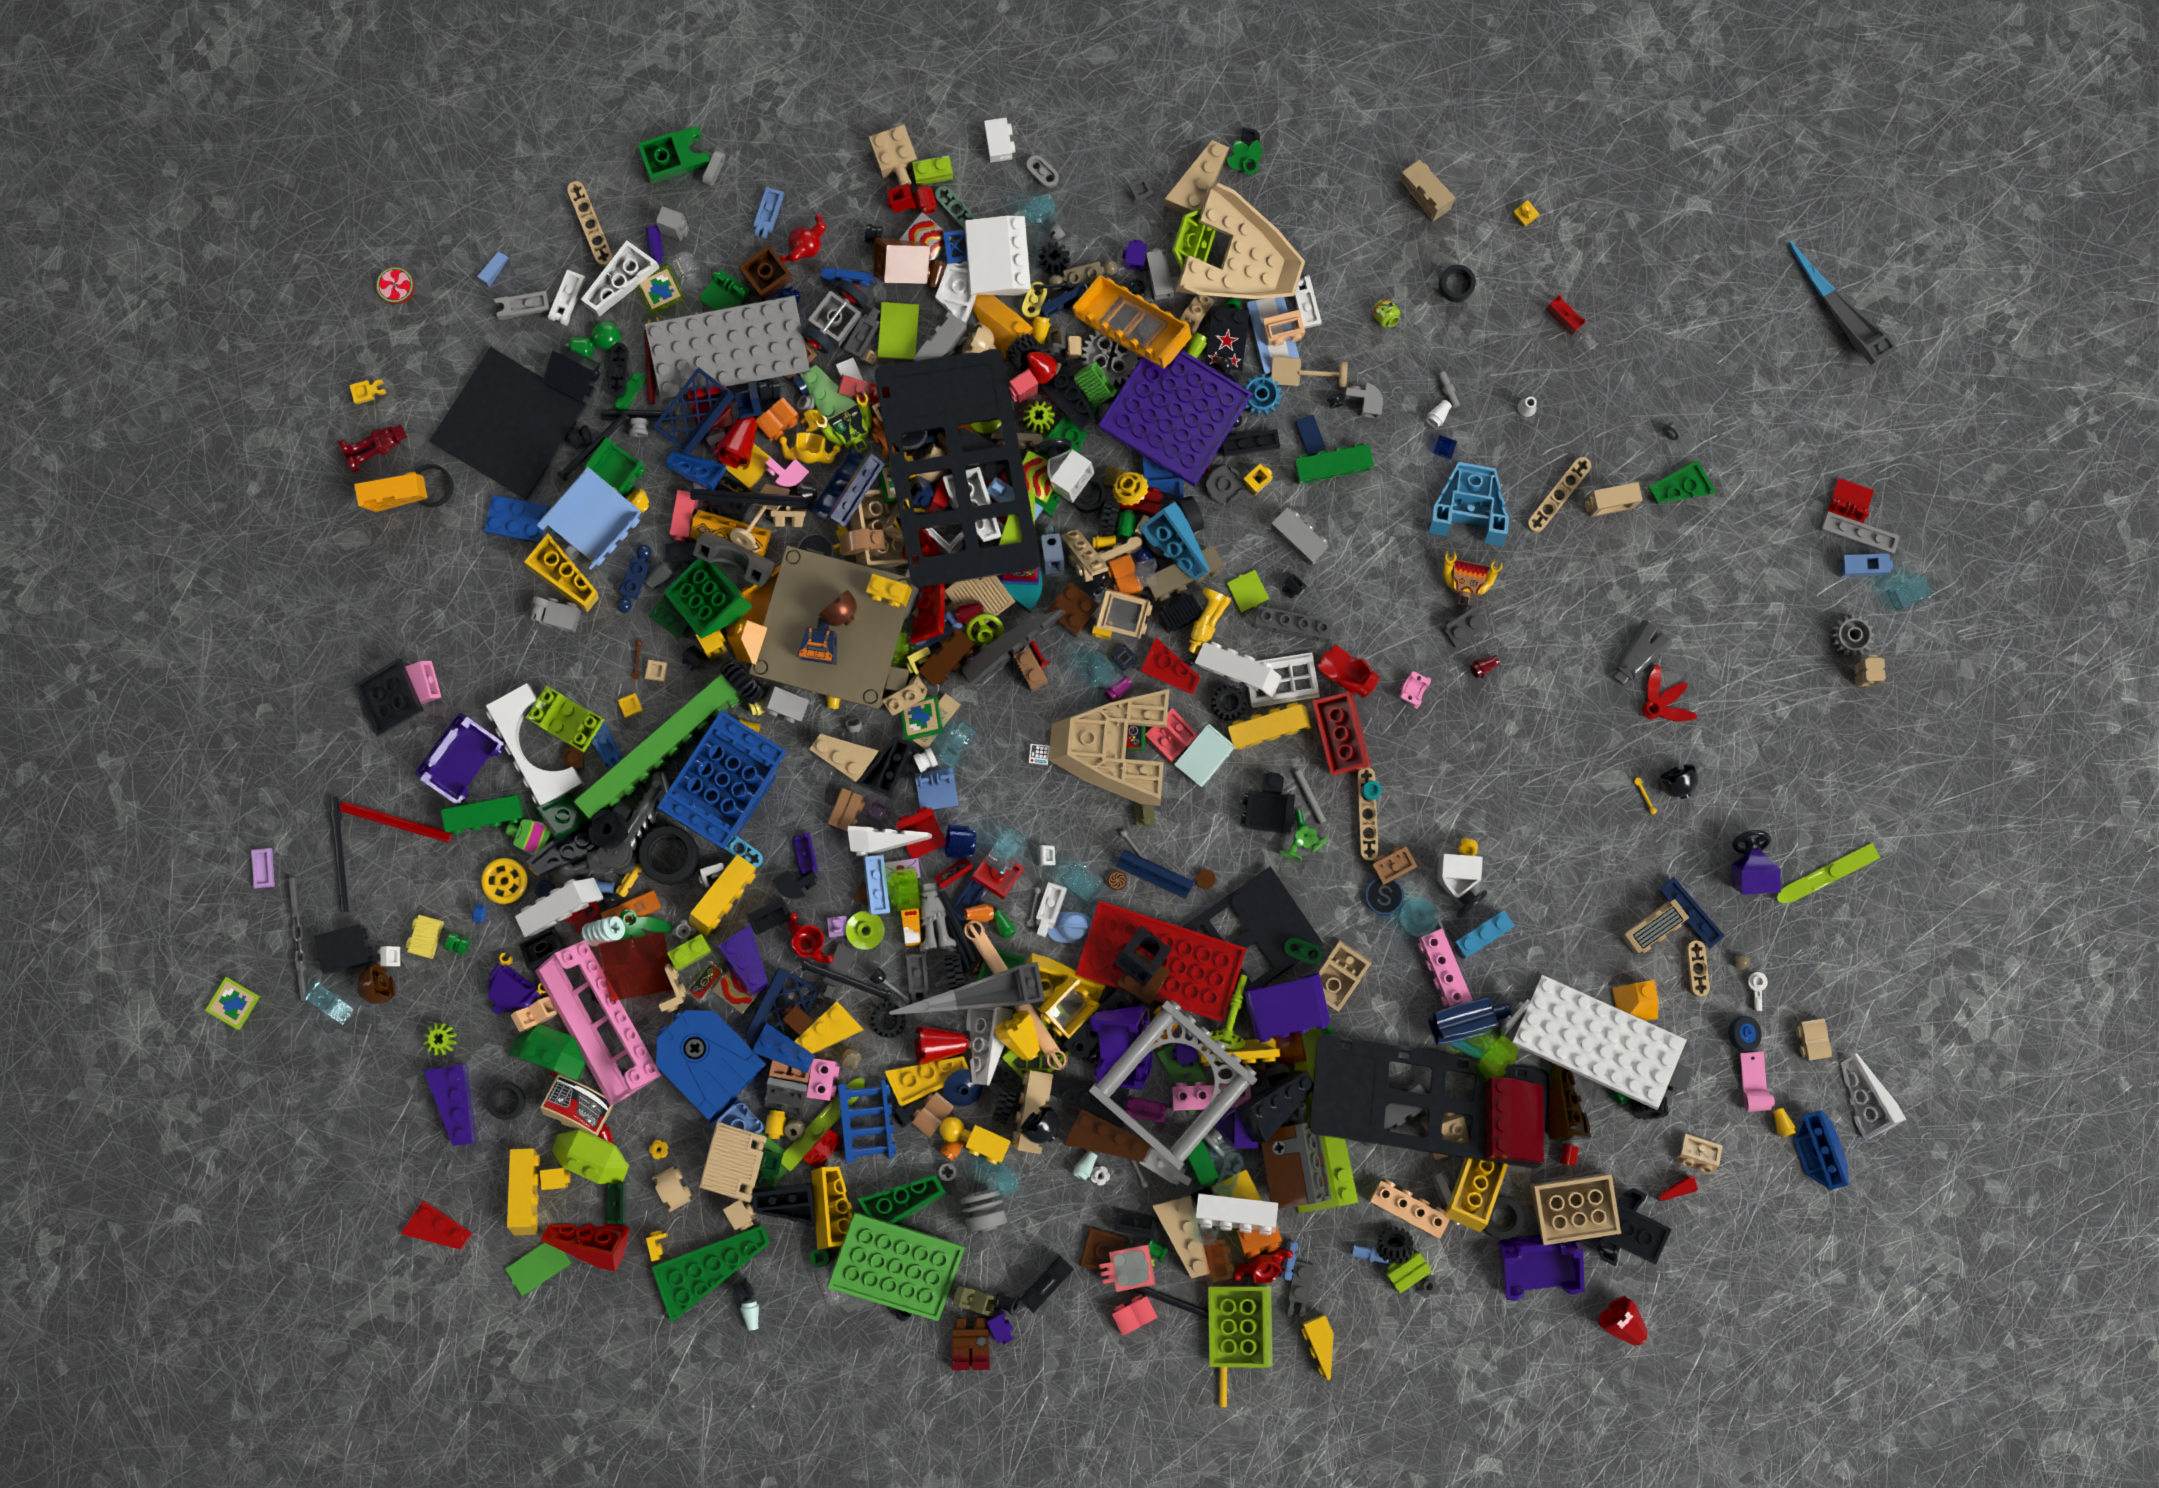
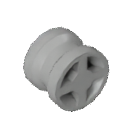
M631 418L629 420L631 425L629 430L630 436H648V431L646 430L648 425L647 419Z

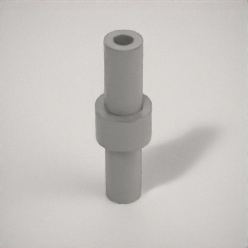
M1445 371L1439 373L1438 376L1444 387L1443 392L1445 396H1448L1453 409L1459 407L1460 403L1454 393L1456 390L1453 384H1450Z

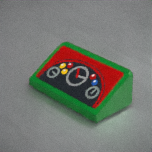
M1128 725L1126 751L1145 750L1146 726Z

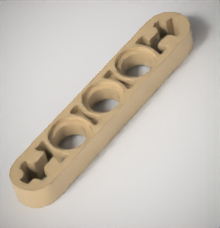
M574 181L568 186L569 196L597 263L601 267H606L612 260L613 255L583 184ZM575 187L580 189V199H578L576 193L574 192ZM582 203L589 205L588 210L585 212H581L578 209ZM588 220L596 222L595 226L591 229L585 226ZM595 237H601L603 241L600 245L596 246L592 243ZM603 249L605 255L608 256L607 261L604 262L601 259L602 256L599 250Z
M1580 457L1572 464L1527 522L1530 532H1541L1591 468V463L1587 458ZM1582 462L1586 464L1584 466L1585 469H1582L1579 474L1575 473L1579 468V464H1582ZM1567 476L1575 478L1574 485L1570 486L1566 483L1565 479ZM1555 491H1562L1564 498L1557 500L1554 497ZM1550 505L1553 509V512L1551 514H1545L1543 512V506ZM1541 516L1543 519L1539 523L1540 527L1534 528L1532 520L1535 522Z
M1369 767L1360 770L1357 774L1360 855L1365 861H1373L1378 855L1376 800H1364L1361 795L1363 788L1361 784H1365V778H1361V775L1367 771L1371 775L1368 781H1375V772ZM1370 809L1373 812V817L1365 819L1362 815L1363 810ZM1365 828L1373 830L1374 836L1372 838L1364 837L1363 830ZM1363 841H1374V844H1370L1371 851H1374L1370 858L1367 854H1364L1368 847L1367 844L1363 845Z

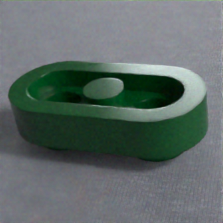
M1290 938L1284 944V951L1288 956L1303 962L1315 964L1322 957V951L1317 945L1298 938ZM1291 944H1295L1297 946L1296 951L1290 950ZM1311 950L1315 952L1313 958L1308 956V952Z

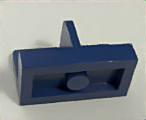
M756 381L748 382V391L735 394L740 419L762 415Z

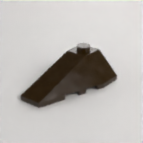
M1555 1063L1552 1066L1546 1118L1549 1139L1567 1141L1591 1138L1587 1114L1582 1112L1579 1103L1582 1101L1581 1096L1577 1095L1574 1089L1576 1082L1573 1073Z

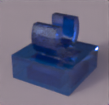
M1439 435L1433 454L1451 460L1457 441Z

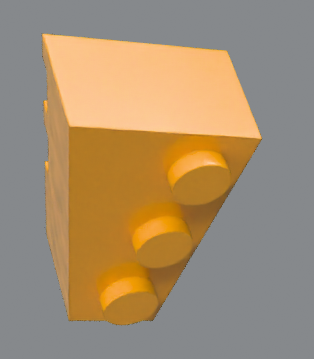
M408 472L402 476L354 484L358 506L373 512L428 498L424 476L416 474V472Z

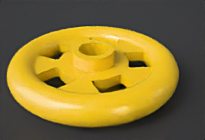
M499 858L489 863L484 869L481 876V887L484 894L491 901L498 904H509L518 900L525 892L527 874L523 866L516 860ZM505 866L506 871L498 873L497 867ZM514 869L517 871L519 875L515 879L513 875L510 873ZM489 876L495 877V885H489ZM503 878L508 879V882L505 885H503L501 882ZM516 884L518 889L512 893L509 889ZM497 888L505 891L503 896L495 894Z

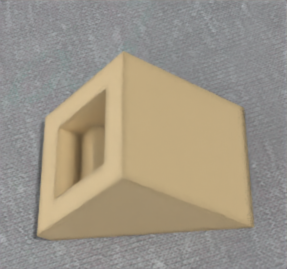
M866 349L860 360L873 366L878 355L872 350Z

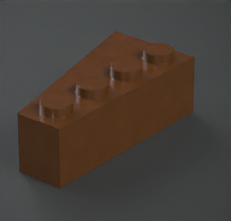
M1081 1109L1064 1144L1143 1163L1146 1162L1153 1148L1145 1140Z

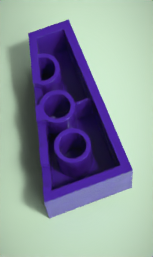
M457 1065L424 1070L452 1145L459 1146L477 1143L468 1066Z

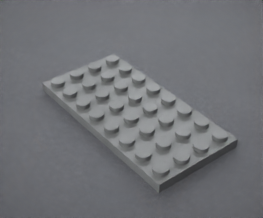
M795 295L645 323L661 399L676 396L698 367L722 385L725 384L726 387L810 371L805 342L801 335L802 328ZM698 373L694 378L695 386L706 385V378ZM685 390L683 395L688 394L687 392H690L692 390Z

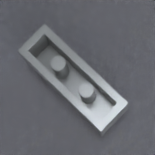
M1287 507L1272 522L1270 527L1312 566L1328 549V542L1323 536L1316 535L1313 532L1314 528L1308 522L1304 523L1299 519L1300 515L1294 509L1290 510Z

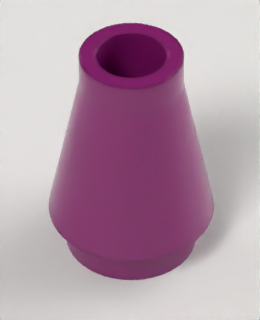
M1124 676L1122 679L1107 686L1104 694L1111 702L1119 701L1132 685V682L1127 676Z

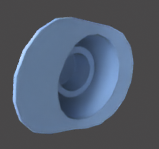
M1059 912L1056 924L1053 929H1048V934L1057 942L1083 943L1087 939L1092 921L1082 913Z

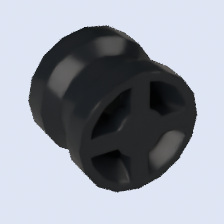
M867 224L865 242H875V238H882L883 226L874 227L872 224Z
M747 1277L741 1283L732 1285L740 1302H743L748 1296L752 1297L755 1295Z

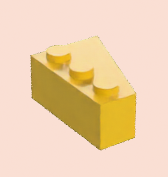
M836 1001L794 1042L810 1053L815 1054L864 1031V1029Z

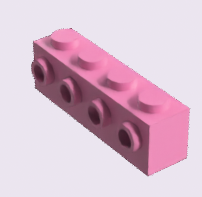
M1443 929L1418 938L1420 941L1418 947L1422 954L1425 953L1427 958L1425 961L1426 966L1435 976L1433 979L1434 985L1437 990L1440 989L1443 995L1440 997L1443 1006L1449 1008L1473 1001Z
M1215 1081L1214 1085H1206V1082H1195V1086H1187V1082L1175 1083V1087H1171L1172 1111L1205 1109L1213 1096ZM1220 1083L1219 1089L1222 1091L1224 1086L1227 1087L1229 1084ZM1250 1085L1230 1108H1237L1251 1098Z

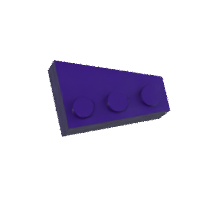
M751 925L718 945L717 953L751 998L765 989L768 981Z

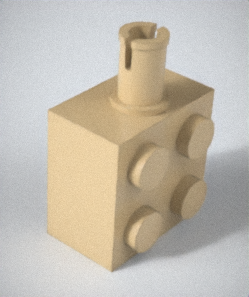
M905 125L869 136L870 145L882 178L896 174L900 186L910 185L911 181L907 170L913 168L912 162H916L917 158Z

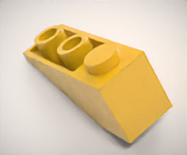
M1322 1314L1302 1323L1304 1328L1301 1331L1305 1340L1309 1339L1312 1345L1309 1350L1313 1359L1317 1358L1320 1365L1317 1368L1321 1377L1325 1376L1327 1380H1330L1333 1331L1326 1315Z

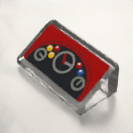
M711 961L687 992L702 1004L725 975V972Z

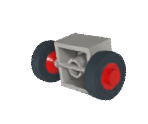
M842 279L836 286L837 292L843 299L829 291L808 319V325L801 332L809 346L825 354L830 352L833 344L839 348L861 319V312L850 304L863 308L868 301L867 296L861 289L847 280Z

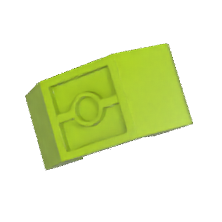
M547 685L526 716V719L582 752H585L605 720Z

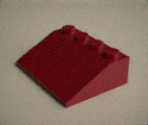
M1491 1077L1485 1082L1486 1159L1544 1163L1543 1085L1512 1078Z

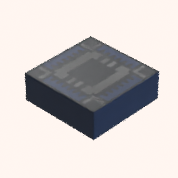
M1124 644L1111 659L1125 672L1138 657Z

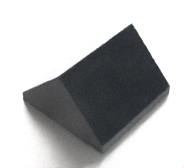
M555 927L520 944L526 966L530 971H535L554 953L565 949Z

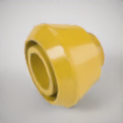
M636 489L626 497L641 513L645 512L649 507V499L643 489Z

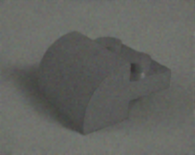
M769 1077L765 1109L803 1116L807 1100V1085L799 1081L791 1082L783 1078Z

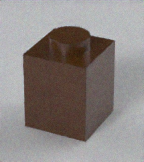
M789 1005L782 1013L784 1015L782 1020L799 1035L813 1022L797 1005L793 1007Z

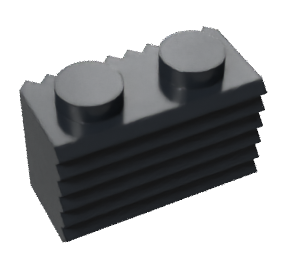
M1185 593L1177 598L1176 603L1172 605L1167 603L1162 606L1158 615L1169 634L1201 617L1203 611L1193 594L1187 595Z

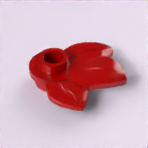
M589 902V907L572 913V916L564 920L569 923H575V932H582L583 926L597 919L600 914V908L596 903ZM589 908L594 910L592 915L587 914Z

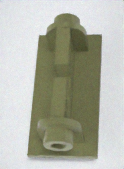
M1133 801L1136 826L1156 825L1153 805H1144Z

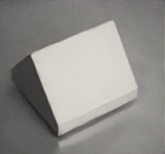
M1038 846V866L1055 865V847Z

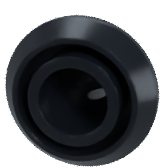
M801 481L797 484V496L805 498L804 507L814 503V499H818L817 487L813 488V484Z

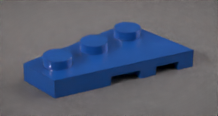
M767 1023L753 1049V1053L805 1073L809 1072L815 1055Z

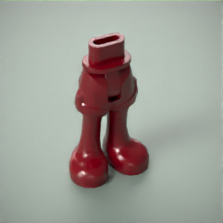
M400 424L396 427L390 426L373 430L370 436L357 443L350 444L342 439L338 441V444L346 457L350 469L354 473L359 470L363 462L377 454L385 455L389 453L397 444H401V440L408 437ZM371 445H374V447H372L371 449L357 456H353L360 450L365 449Z

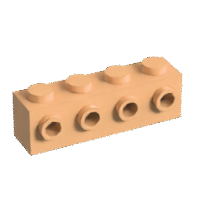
M1387 1179L1384 1182L1378 1181L1368 1200L1369 1202L1438 1239L1441 1238L1450 1221L1449 1218L1444 1216L1445 1210L1439 1207L1436 1210L1429 1207L1430 1202L1419 1198V1200L1412 1197L1413 1193L1402 1188L1399 1191L1394 1188L1396 1184Z

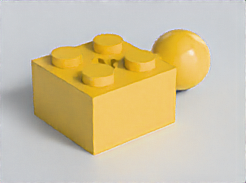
M956 1117L944 1119L939 1128L940 1135L944 1140L956 1142L960 1139L967 1142L965 1147L969 1148V1153L975 1156L983 1154L987 1156L986 1161L995 1165L997 1162L1002 1163L1011 1143V1140L978 1125L974 1126L972 1132L964 1129L962 1121Z

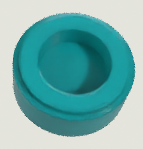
M1368 781L1362 788V794L1368 800L1378 799L1382 792L1381 785L1376 781Z

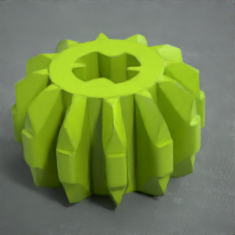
M1035 401V407L1029 404V410H1024L1026 416L1023 418V422H1028L1026 424L1027 429L1033 426V433L1039 429V432L1042 434L1043 428L1049 431V424H1054V420L1051 418L1055 417V413L1050 412L1052 410L1051 406L1045 408L1046 402H1042V405L1039 406V402ZM1039 414L1040 416L1041 414L1042 420H1039V418L1036 420V415Z
M434 1023V1029L432 1027L427 1028L430 1035H423V1037L428 1038V1041L423 1042V1044L430 1045L427 1049L428 1052L434 1050V1055L438 1056L440 1052L442 1055H446V1049L453 1051L450 1044H457V1041L452 1040V1038L457 1036V1033H451L453 1030L452 1026L447 1028L446 1023H442L441 1026L438 1023ZM438 1035L443 1036V1043L438 1042Z

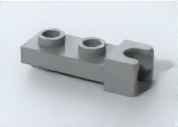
M546 291L494 299L498 307H504L502 311L496 313L499 320L550 311Z

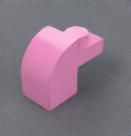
M769 458L764 464L767 467L765 470L773 477L775 475L778 476L773 483L784 488L795 486L809 473L796 459L785 470L772 458Z

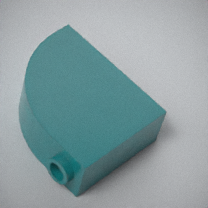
M1041 571L1039 585L1003 584L1015 600V603L1029 613L1034 611L1041 598ZM997 575L998 579L1001 581V575Z

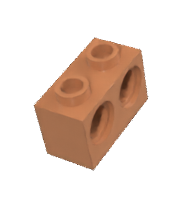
M770 1059L768 1074L772 1077L808 1083L810 1070L808 1073Z

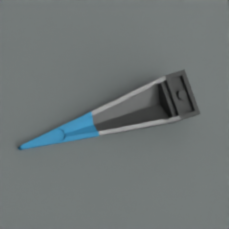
M1790 241L1788 243L1789 248L1857 352L1861 351L1870 365L1894 352L1897 347L1889 335L1845 299L1816 270L1793 242Z

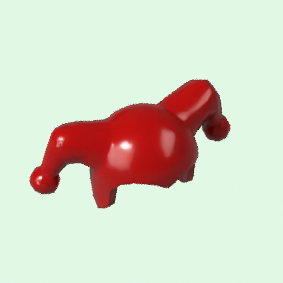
M821 214L815 215L817 223L812 228L798 227L790 233L788 245L792 252L787 256L785 254L781 255L780 259L783 263L787 261L796 262L801 258H811L818 254L822 244L820 237L827 228Z
M791 913L788 929L793 935L791 947L794 953L802 958H813L819 963H832L834 957L832 955L826 956L821 950L824 945L822 931L813 925L801 927L797 922V913Z
M1280 1248L1270 1255H1259L1253 1262L1239 1264L1233 1278L1235 1281H1240L1242 1275H1248L1252 1277L1256 1284L1258 1282L1271 1283L1279 1273H1282L1280 1265L1285 1257L1292 1258L1294 1255L1293 1251Z

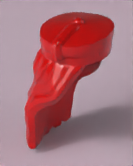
M1338 645L1330 648V651H1326L1321 657L1320 664L1317 665V668L1330 681L1339 684L1347 691L1356 692L1361 698H1365L1375 690L1380 678L1376 671H1372L1366 660L1349 655Z

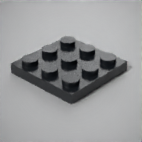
M402 659L392 661L354 684L377 736L384 735L424 711Z

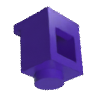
M1004 1311L987 1320V1324L997 1343L1002 1342L1006 1344L1013 1340L1010 1332L1013 1330V1327L1008 1319L1004 1320V1317H1006Z

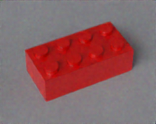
M1348 691L1312 701L1331 776H1339L1372 767L1354 694Z

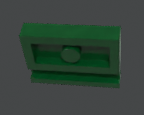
M665 594L648 615L649 618L678 639L683 636L690 626Z

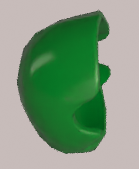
M602 321L594 325L591 331V341L599 349L611 351L612 346L620 343L622 340L621 331L611 322Z

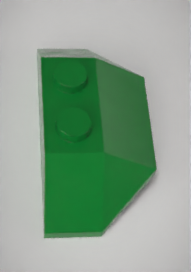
M537 1024L517 1036L508 1054L513 1058L575 1081H579L586 1065L573 1036L541 1024Z

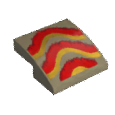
M730 969L712 989L714 993L741 1014L745 1013L762 992L760 991L750 998Z

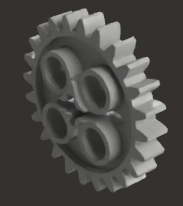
M1095 330L1096 336L1094 337L1090 334V341L1085 340L1084 342L1087 347H1082V352L1086 353L1081 355V359L1086 360L1082 363V367H1086L1094 361L1103 360L1105 365L1100 368L1113 386L1114 382L1121 386V381H1127L1128 376L1131 375L1140 361L1137 359L1142 357L1130 350L1126 353H1120L1118 348L1122 345L1117 343L1110 372H1107L1109 356L1111 355L1114 341ZM1107 342L1110 347L1103 349L1100 347V344ZM1116 364H1120L1123 366L1124 369L1122 371H1116L1114 369V366Z

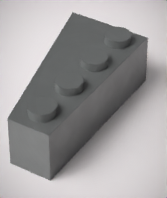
M1412 1083L1404 1088V1091L1426 1094L1420 1084L1414 1085ZM1387 1103L1384 1129L1386 1131H1390L1392 1128L1395 1129L1405 1123L1406 1119L1414 1117L1424 1109ZM1363 1142L1365 1146L1372 1145V1143Z

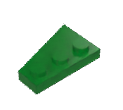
M1698 460L1648 487L1656 504L1717 493Z

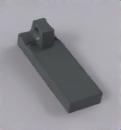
M838 943L833 956L834 961L830 963L828 970L847 976L857 950ZM825 977L817 998L834 1004L838 1000L844 984Z

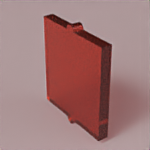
M1296 1031L1289 1033L1290 1036L1272 1037L1276 1042V1049L1280 1050V1057L1276 1058L1277 1063L1282 1062L1292 1066L1295 1063L1307 1061L1302 1033L1297 1034Z

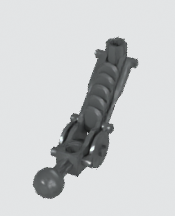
M657 772L649 777L651 788L649 791H645L643 800L640 799L638 802V808L635 807L632 816L630 815L627 819L628 837L616 848L605 850L600 847L597 850L586 853V861L574 865L569 863L553 871V879L558 885L564 886L565 882L576 879L577 875L589 871L598 876L610 871L618 874H627L634 870L638 863L637 849L640 846V840L644 839L646 831H650L651 823H655L657 814H665L657 809L670 789L665 772Z

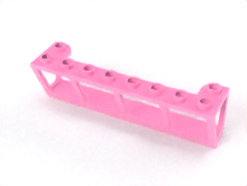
M586 940L554 953L535 970L568 1032L575 1038L582 1057L610 1106L626 1099L661 1076ZM578 965L587 982L574 989L563 968L569 969ZM588 987H591L606 1016L595 1023L592 1022L578 996L579 993ZM608 1020L625 1050L614 1057L610 1054L597 1030L600 1025ZM628 1054L635 1067L626 1071L623 1077L616 1061Z

